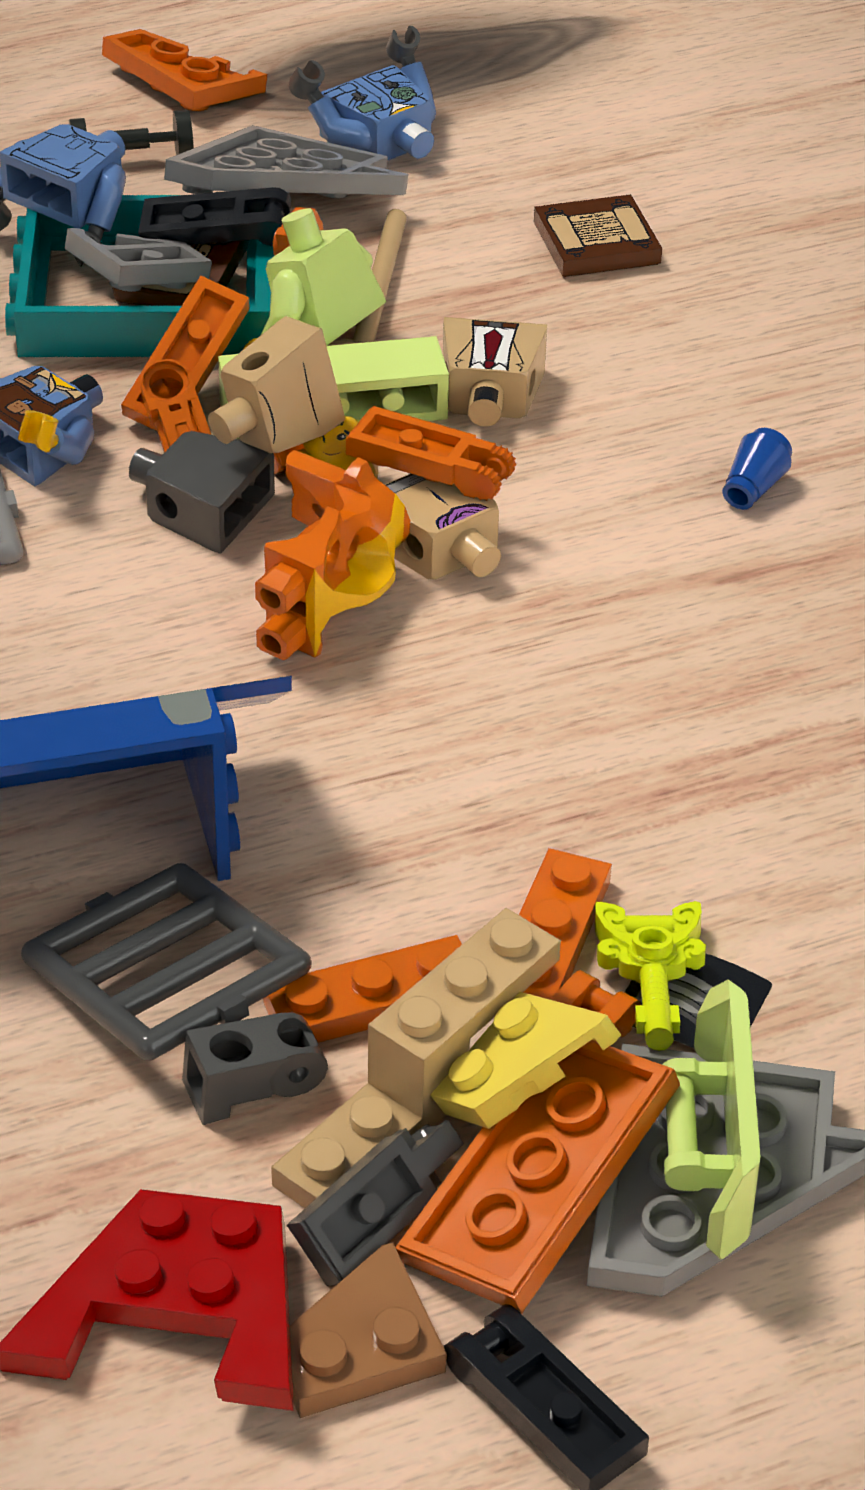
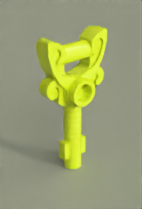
M694 901L681 904L672 909V915H625V909L606 902H596L595 933L600 942L597 945L598 966L605 970L619 968L620 976L640 983L642 1005H635L636 1034H645V1041L649 1048L658 1051L665 1050L673 1043V1033H680L679 1005H670L668 981L685 976L686 967L698 970L705 965L706 944L699 940L701 935V903Z

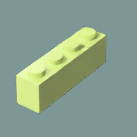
M437 336L327 346L345 416L353 417L359 422L370 408L376 406L425 421L448 419L449 372ZM238 354L218 356L221 406L228 403L220 374L223 366Z

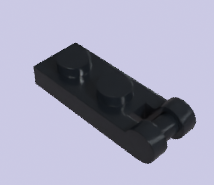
M271 187L144 199L138 234L142 238L180 241L187 245L225 244L232 241L258 239L262 244L273 246L274 234L282 226V218L290 214L291 197L285 190Z
M508 1304L502 1305L485 1317L484 1328L474 1335L463 1332L444 1345L447 1354L446 1363L456 1378L464 1384H473L580 1490H600L647 1455L649 1435L513 1306ZM501 1353L511 1356L502 1363L496 1358Z

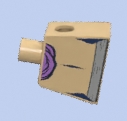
M408 474L384 484L405 505L411 520L410 533L406 540L395 549L394 559L426 579L435 580L463 567H466L476 577H485L498 566L501 558V552L498 549L499 509L494 499H488L487 501L484 499L480 501L478 497L473 499L464 496L454 483L451 486L441 482H433L414 474Z

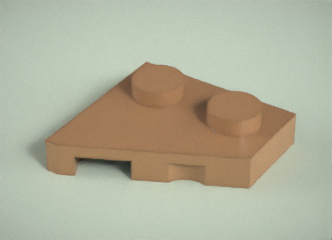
M393 1242L382 1245L290 1325L293 1403L300 1418L446 1372L447 1354Z

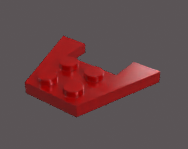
M140 1189L1 1340L0 1371L67 1380L73 1373L95 1321L227 1338L229 1342L214 1378L217 1397L224 1402L294 1411L286 1230L282 1207L279 1205Z

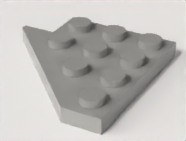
M252 125L166 159L164 180L183 184L182 190L191 194L276 187L288 193H318L331 198H345L348 194L405 195L409 174L386 169L388 156Z
M622 1043V1051L659 1064H663L673 1058H695L697 1061H706L697 1053L669 1049L658 1051L646 1046ZM753 1061L761 1155L753 1220L749 1238L727 1257L865 1175V1130L831 1125L835 1071ZM697 1094L695 1096L698 1151H701L703 1154L727 1155L723 1095ZM666 1106L598 1203L588 1267L587 1286L662 1297L724 1260L718 1258L706 1246L709 1215L723 1189L703 1188L699 1191H680L669 1187L665 1182L664 1161L668 1157Z

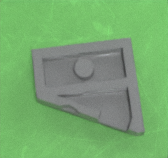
M67 228L65 249L107 278L109 284L116 289L132 292L141 290L142 285L154 284L172 289L185 288L189 282H197L200 275L208 279L210 277L212 261L184 242L117 234L115 245H102L87 236L84 229Z

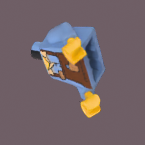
M33 366L0 378V464L35 487L67 463L76 465L82 462L94 439L92 409L103 402V393L96 379L86 374L69 383L43 366Z

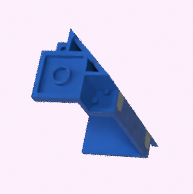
M292 676L0 720V789L183 760L217 880L231 879L230 852L240 851V835L235 813L228 812V804L238 803L239 792L234 766L232 763L227 764L226 755L237 753V739L231 713L220 714L219 711L271 703L292 691Z

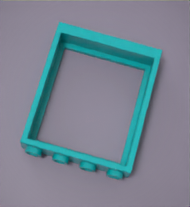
M122 195L111 231L104 232L101 242L103 245H115L117 234L139 236L138 231L144 199L181 195ZM27 208L26 216L17 217L18 244L13 246L14 273H10V303H6L5 307L7 336H16L18 357H151L181 306H45L51 252L67 251L65 249L67 228L74 227ZM85 225L80 229H84L86 232L88 231L89 226ZM258 239L250 240L251 243L247 249L246 296L249 297L250 309L222 355L239 354L250 340L261 335L270 316L271 290L266 273V265L268 260L274 257L273 246L262 244Z

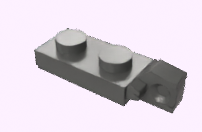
M445 1120L440 1125L435 1126L426 1124L412 1136L405 1128L398 1130L391 1136L385 1137L287 1224V1227L327 1286L337 1285L421 1213L437 1191V1187L441 1184L435 1170L464 1144L449 1120Z

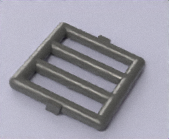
M184 863L174 864L115 896L106 892L85 903V912L29 940L23 945L21 950L22 959L28 966L144 1060H154L183 1044L186 1038V1030L244 1019L249 1016V1006L306 975L312 966L311 957L306 951ZM178 892L193 902L75 966H72L60 956ZM215 921H219L232 931L112 997L97 986ZM255 950H258L272 961L151 1029L135 1017Z

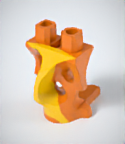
M293 450L286 458V476L292 484L294 493L291 501L292 517L308 525V527L297 537L288 540L266 542L264 546L265 574L255 582V599L266 610V621L256 630L257 647L281 660H287L296 650L314 658L319 656L323 645L322 630L331 616L347 609L368 605L380 598L391 587L396 576L395 549L408 537L411 522L405 505L392 490L374 476L368 461L358 457L345 470Z

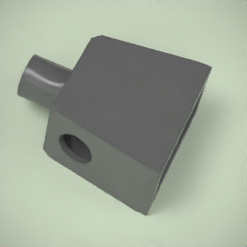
M189 431L183 433L164 454L144 448L138 449L130 461L129 478L132 481L146 485L147 514L153 522L221 554L275 495L274 453L266 452L240 440L224 444L215 435Z

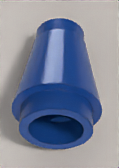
M764 427L746 434L741 439L726 484L722 489L724 499L731 506L741 510L751 508L765 492L789 471L792 463V447L783 434L774 429Z

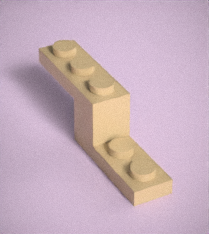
M504 908L368 1024V1083L271 1166L272 1186L306 1208L385 1137L391 1136L398 1130L405 1128L412 1136L426 1124L435 1126L446 1115L431 1097V1093L448 1075L453 1062L469 1051L470 1038L489 1023L504 1004L513 1000L519 992H524L560 960L561 940L510 909Z

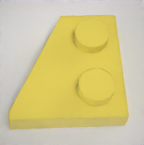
M519 992L513 1000L507 1002L498 1010L493 1023L469 1051L453 1062L448 1075L431 1093V1097L445 1115L489 1129L516 1111L526 1099L535 1094L542 1093L564 1078L566 1075L558 1065L564 1058L591 1040L597 1041L602 1050H605L614 1044L621 1034L606 1014Z

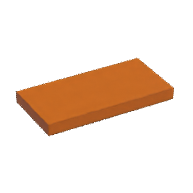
M594 1040L589 1041L558 1063L566 1075L564 1078L542 1093L535 1094L526 1099L516 1111L491 1128L482 1127L395 1247L402 1262L497 1304L511 1305L522 1314L680 1086L673 1068L611 1046L602 1050L598 1042Z

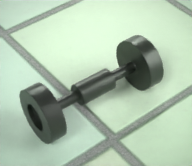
M189 110L173 111V131L149 133L148 128L114 131L122 138L125 150L150 148V143L174 141L176 155L194 148ZM85 118L69 119V125L87 131Z

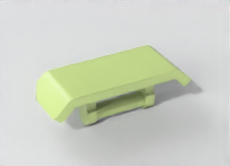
M730 980L710 988L697 1014L694 1048L697 1054L706 1061H697L695 1058H673L662 1064L673 1068L680 1082V1086L666 1105L668 1157L664 1161L665 1182L669 1187L680 1191H699L703 1188L723 1189L709 1215L706 1242L707 1248L720 1259L727 1257L750 1236L761 1157L748 998L746 993ZM697 1094L723 1095L727 1155L703 1154L701 1151H698L695 1096Z

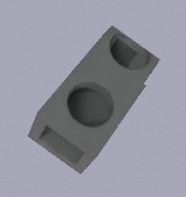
M293 1012L278 1013L186 1030L182 1081L202 1125L230 1118L232 1105L269 1098L273 1094L283 1097H294L307 1093L320 1084L328 1070L327 1060L308 1022L302 1015Z

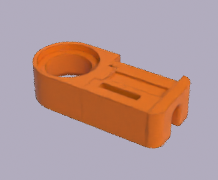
M159 359L150 363L143 370L140 379L142 400L150 424H155L164 453L185 432L195 431L211 435L194 383L186 366L173 359ZM164 377L174 378L182 385L181 391L171 398L158 397L150 388L156 380Z

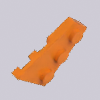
M137 29L103 37L102 55L118 64L122 71L134 74L149 83L153 90L164 92L177 100L187 110L204 111L211 105L266 92L268 74L254 69L248 71V74H239L230 70L231 61L218 56L210 59L189 56L187 45L148 31Z

